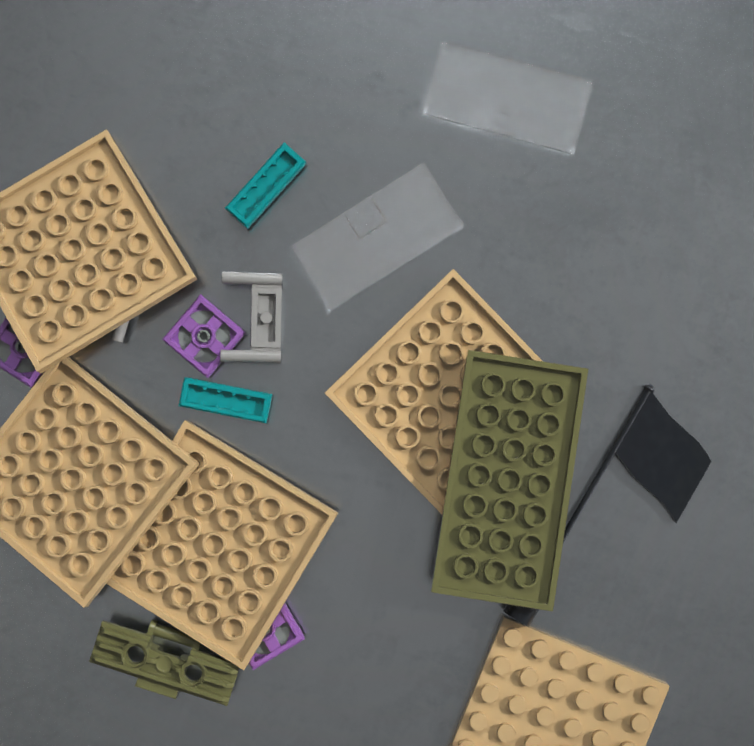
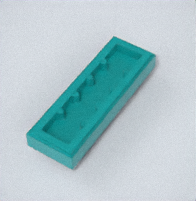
M284 142L230 201L225 209L243 226L249 229L304 168L307 162Z
M184 377L178 406L267 423L273 394Z

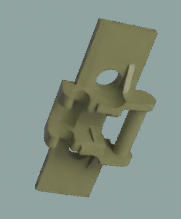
M104 620L102 621L89 662L138 677L136 687L176 699L181 691L225 706L228 705L239 667L226 659L200 651L201 643L182 631L158 624V620H151L147 634ZM154 636L192 647L190 655L183 653L179 657L160 651V646L153 643ZM130 647H140L144 652V659L140 662L132 661L128 656ZM189 665H197L201 669L202 676L200 679L190 680L186 676Z

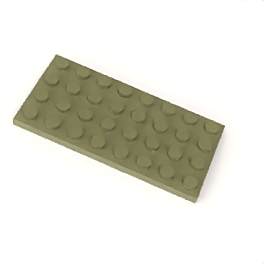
M472 350L467 351L431 592L553 611L588 376L587 368Z

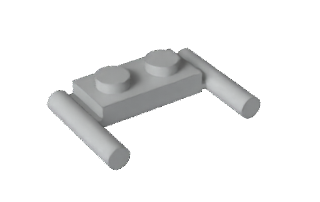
M222 272V284L252 285L251 350H220V362L280 363L282 274Z

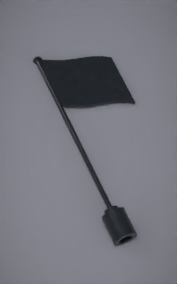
M644 385V393L565 527L563 543L615 453L632 476L664 505L675 523L679 520L712 461L700 443L668 414L655 397L653 385ZM507 604L503 611L529 627L539 609Z

